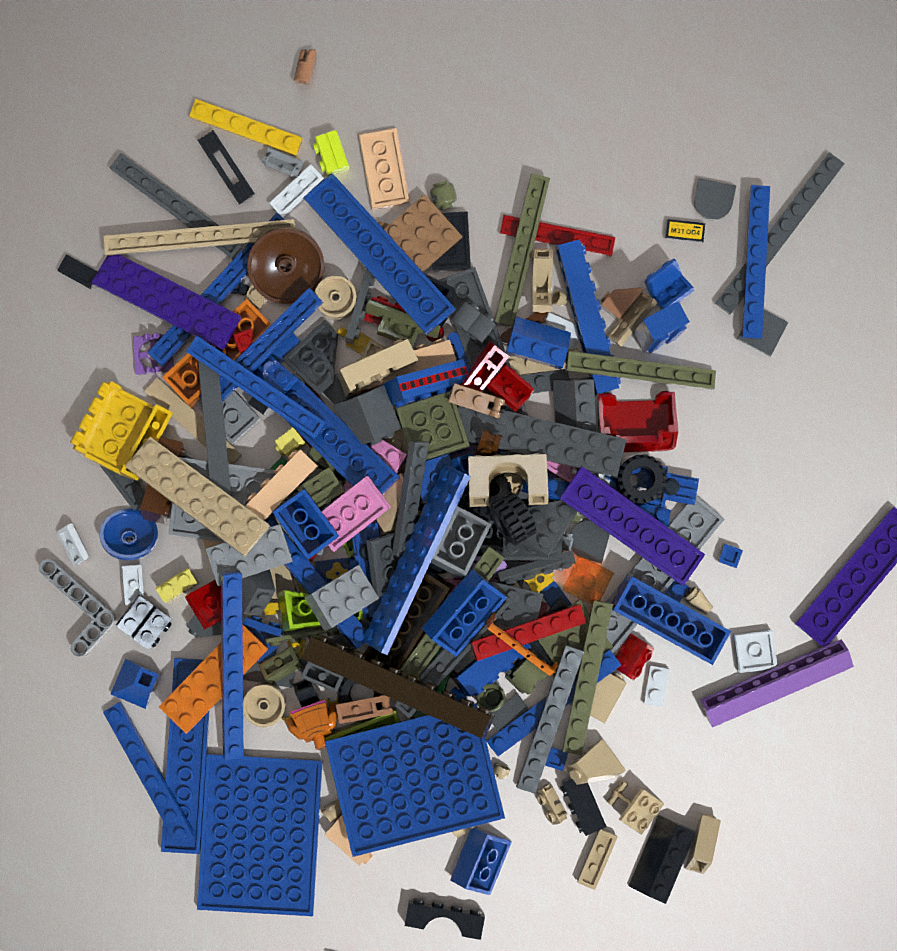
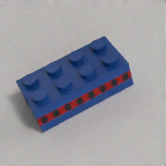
M461 359L397 376L382 385L386 389L392 406L395 405V408H399L411 402L414 403L451 391L453 383L461 385L468 372L464 360Z

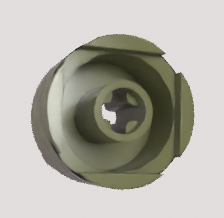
M531 649L529 650L534 655H536V657L542 660L535 652H533ZM524 657L514 662V666L510 669L512 672L510 675L506 673L505 678L520 693L529 695L536 688L535 684L539 680L543 681L548 675Z

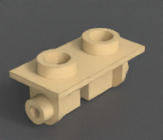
M547 784L543 789L536 790L537 801L543 806L546 818L552 825L561 824L562 821L567 819V812L562 803L554 804V801L559 799L553 786L551 787L550 784Z

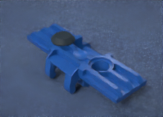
M661 465L665 468V475H667L666 486L663 489L661 498H656L646 504L664 508L665 502L668 500L695 505L699 478L668 473V466ZM637 468L631 473V475L637 477V484L633 486L635 489H648L652 485V474L646 468ZM606 475L605 478L610 479L609 486L620 492L619 487H617V478Z
M378 522L369 524L352 538L355 558H348L351 569L359 565L370 584H372L366 540L380 536ZM381 597L362 609L364 618L373 617L381 602Z

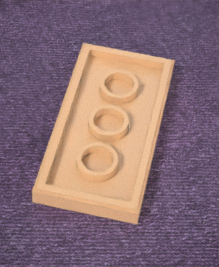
M392 128L359 134L372 210L410 203L397 129Z

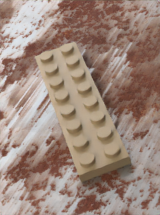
M151 437L125 466L129 471L244 557L270 527L268 523Z

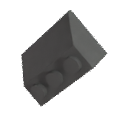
M587 377L553 380L555 422L597 432L594 379Z

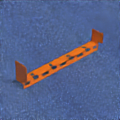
M495 612L486 621L488 630L547 675L551 676L555 673V669L558 667L557 661L551 667L544 663V661L524 648L506 632L494 625L493 621L496 619Z

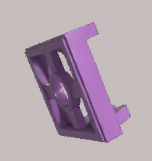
M153 333V335L133 336L136 375L167 373L174 367L173 356L163 367H158V362L149 358L148 352L156 344V340L159 341L164 334ZM150 341V348L148 349V351L140 352L142 346L146 342ZM147 358L151 361L152 368L144 366L140 359Z

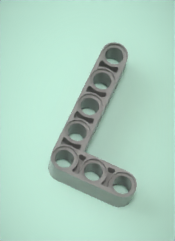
M45 559L39 565L40 573L93 619L71 644L73 655L78 657L85 656L115 624L116 614L57 561ZM49 562L54 567L51 573H47L45 570V565ZM62 575L68 578V583L65 586H62L59 582ZM76 588L82 590V596L79 599L75 598L73 594ZM90 601H94L96 603L97 607L95 611H90L88 609V603ZM105 613L111 616L109 624H105L102 621V616ZM92 628L98 631V636L95 639L89 635V631ZM79 642L85 645L83 653L77 651L76 647Z

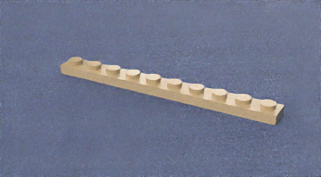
M295 220L103 236L105 255L255 243L261 235L272 229L280 227L295 228Z

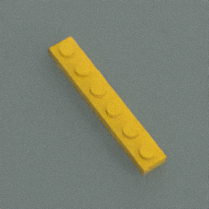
M195 99L189 115L191 119L296 157L303 140L302 137L198 99Z

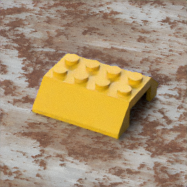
M112 381L108 383L102 382L96 392L100 398L94 397L87 409L91 415H84L78 426L82 431H76L70 441L74 445L72 449L85 458L121 476L138 481L139 477L125 466L149 437L157 442L160 440L173 412L157 404L153 406L121 390V386Z

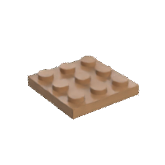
M425 194L384 229L422 272L462 239V235Z

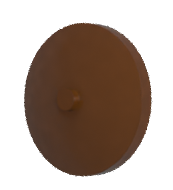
M280 227L264 233L255 241L249 252L247 269L252 285L264 298L275 303L292 304L308 288L315 292L318 284L323 279L325 264L321 248L309 234L292 227Z

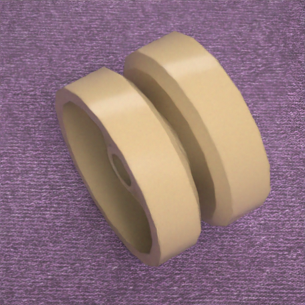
M330 276L318 284L315 294L324 302L318 308L323 316L330 320L339 321L353 314L357 293L349 280L341 276ZM337 295L339 297V300L334 301L333 296Z
M262 683L255 685L247 692L243 700L245 717L250 723L258 727L273 726L281 719L286 708L285 695L280 688L272 684ZM262 702H266L268 704V707H266V709H262Z

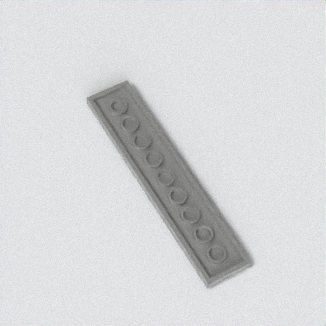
M696 496L695 505L686 504L668 528L700 550L725 519ZM644 558L628 574L661 593H664L674 581ZM621 584L617 587V589L612 593V595L607 599L606 602L611 603L613 601ZM613 610L606 636L613 646L610 649L612 653L617 650L637 626V623Z

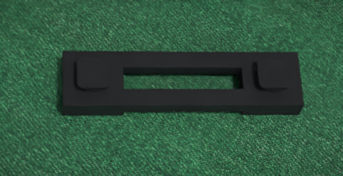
M214 130L197 140L239 205L255 195ZM220 150L239 179V182L232 184L213 155Z

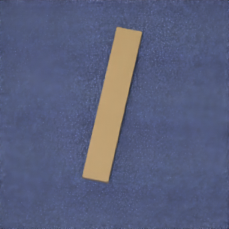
M157 377L144 392L161 407L173 412L172 417L207 448L204 419ZM226 440L228 464H234L242 454Z

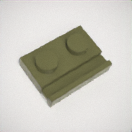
M330 467L297 487L299 492L305 489L318 508L345 492Z

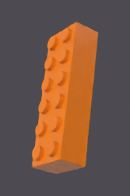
M248 299L233 311L242 318L224 350L218 349L234 361L241 355L234 339V334L251 328L253 331V343L272 325ZM188 353L162 378L192 408L201 399L199 397L201 395L198 359Z
M242 623L244 675L269 648ZM221 643L159 706L186 734L222 698Z

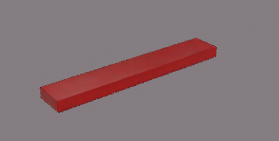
M503 215L500 234L515 237L520 218ZM539 222L535 241L557 246L580 240L581 244L585 245L586 252L612 256L616 237Z

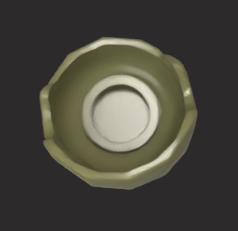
M495 683L483 686L484 691L476 696L477 706L487 707L492 712L501 709L505 703L503 688Z

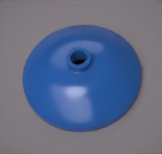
M122 509L116 511L104 520L100 528L102 547L108 554L121 560H136L144 557L152 551L158 540L156 523L143 520L140 510Z

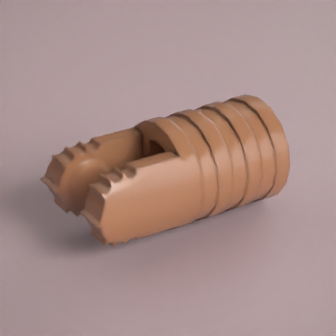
M303 49L300 51L294 82L310 85L317 55L315 49L309 51Z

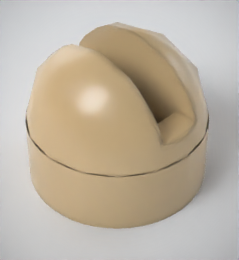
M560 290L555 291L552 297V304L561 307L565 306L568 299L567 294Z
M497 763L494 768L495 777H498L500 780L505 779L510 772L509 767Z

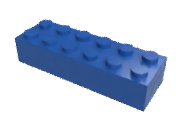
M677 301L643 319L633 334L643 353L647 351L652 353L660 349L663 343L667 345L677 340L680 334L687 329L686 326L690 321L681 304Z
M628 574L611 602L613 604V611L711 665L714 664L731 633L725 627Z

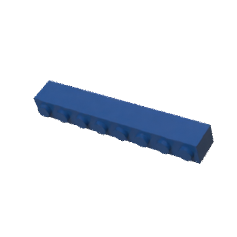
M580 240L557 245L555 250L583 353L614 357V355L610 354L609 347H611L610 339L605 335L604 331L606 329L605 320L601 318L599 313L601 305L599 299L595 298L596 286L594 281L590 279L591 267L589 262L585 260V245L581 244ZM589 374V377L594 379L595 395L619 389V384H621L620 378Z

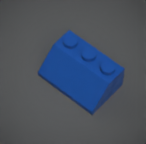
M515 317L505 353L561 370L567 355L571 332Z
M305 489L273 511L275 517L307 560L339 537Z
M471 828L450 881L464 889L491 895L512 841L483 829Z

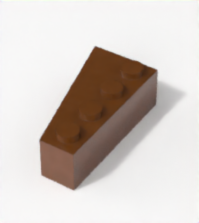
M160 437L159 444L178 458H185L186 449H184L183 442ZM147 484L140 508L143 520L166 525L167 517L171 510V501Z

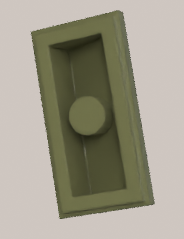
M290 646L259 664L265 680L270 684H274L303 667V663L293 646Z

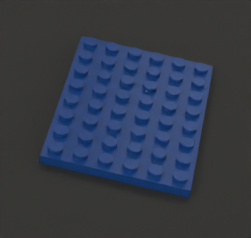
M427 715L325 741L352 857L505 819L486 738H479Z
M207 754L197 910L295 916L314 915L323 760L256 756L224 760L221 754Z

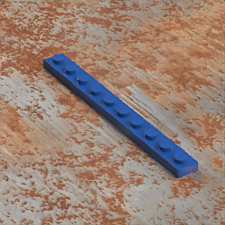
M276 213L269 221L285 219ZM248 243L200 296L220 305L248 275V256L254 243ZM172 326L151 348L148 354L163 367L192 335Z
M240 571L221 573L222 732L224 760L244 758L242 573Z

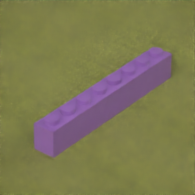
M841 639L705 697L700 701L705 715L713 728L854 666L849 649Z

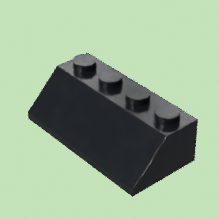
M658 814L628 886L666 904L696 831Z

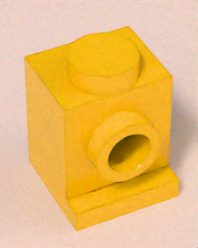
M542 573L535 575L533 579L524 581L533 592L539 593L554 581L552 579L554 574L544 575ZM539 575H542L544 577V581L542 583H539L537 581V577Z

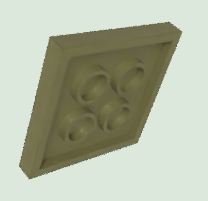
M451 391L396 408L408 447L410 441L424 440L429 442L426 460L470 447L457 405L448 402Z
M580 599L569 607L581 604L586 623L537 640L553 664L556 661L558 664L565 644L581 649L584 647L590 613ZM607 637L603 654L613 647Z

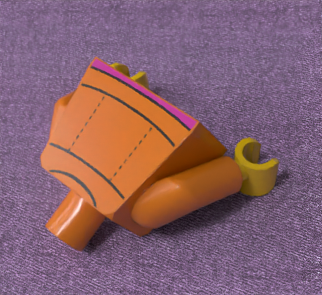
M336 697V700L331 702L330 698H328L327 702L325 700L289 712L290 716L288 718H284V716L281 718L288 731L296 738L304 739L306 743L313 741L316 750L326 747L324 737L331 735L332 729L336 725L338 718L336 705L339 704V699Z

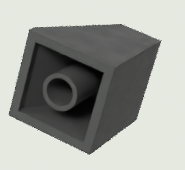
M384 385L359 393L333 405L335 411L362 445L366 443H371V445L382 442V437L384 439L390 438L395 435V431L401 429Z
M270 569L242 578L243 614L261 616L276 591Z

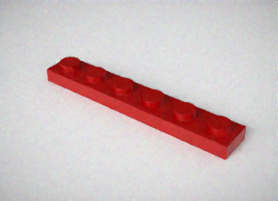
M577 604L503 631L521 645H525L586 623L581 604ZM495 634L470 642L477 661L513 649Z

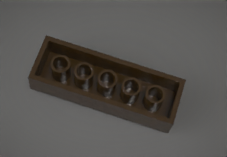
M427 569L388 654H383L369 645L364 652L367 654L366 658L369 660L371 658L385 662L384 666L387 668L394 666L401 669L425 632L422 627L443 604L454 585L430 569Z

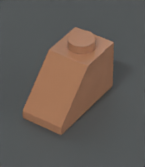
M639 287L613 290L611 294L607 292L601 299L603 302L601 308L619 321L643 292V289Z

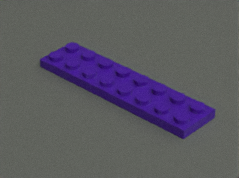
M108 255L91 282L94 286L192 336H199L210 345L222 351L242 318L240 315L121 255Z
M582 466L577 470L559 496L560 500L682 586L686 584L706 555Z
M895 507L891 508L794 623L821 647L830 644L897 564V509Z

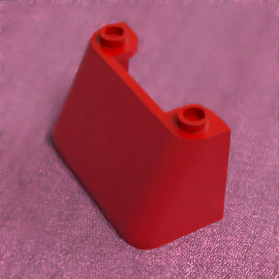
M661 391L655 396V400L617 401L616 396L612 393L598 394L599 433L626 439L624 452L673 450L676 447L678 438L675 392Z

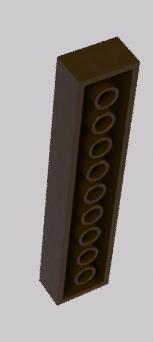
M324 635L310 638L302 659L479 738L487 736L495 715L491 714V709L484 706L475 707L473 706L474 702L466 698L459 700L455 698L456 694L448 690L441 692L437 690L438 686L430 682L423 684L419 682L421 678L412 674L405 676L402 674L403 670L394 666L387 668L384 666L385 662L376 658L369 660L366 658L367 654L354 650L351 652L349 651V646L342 643L333 644L331 643L332 639Z

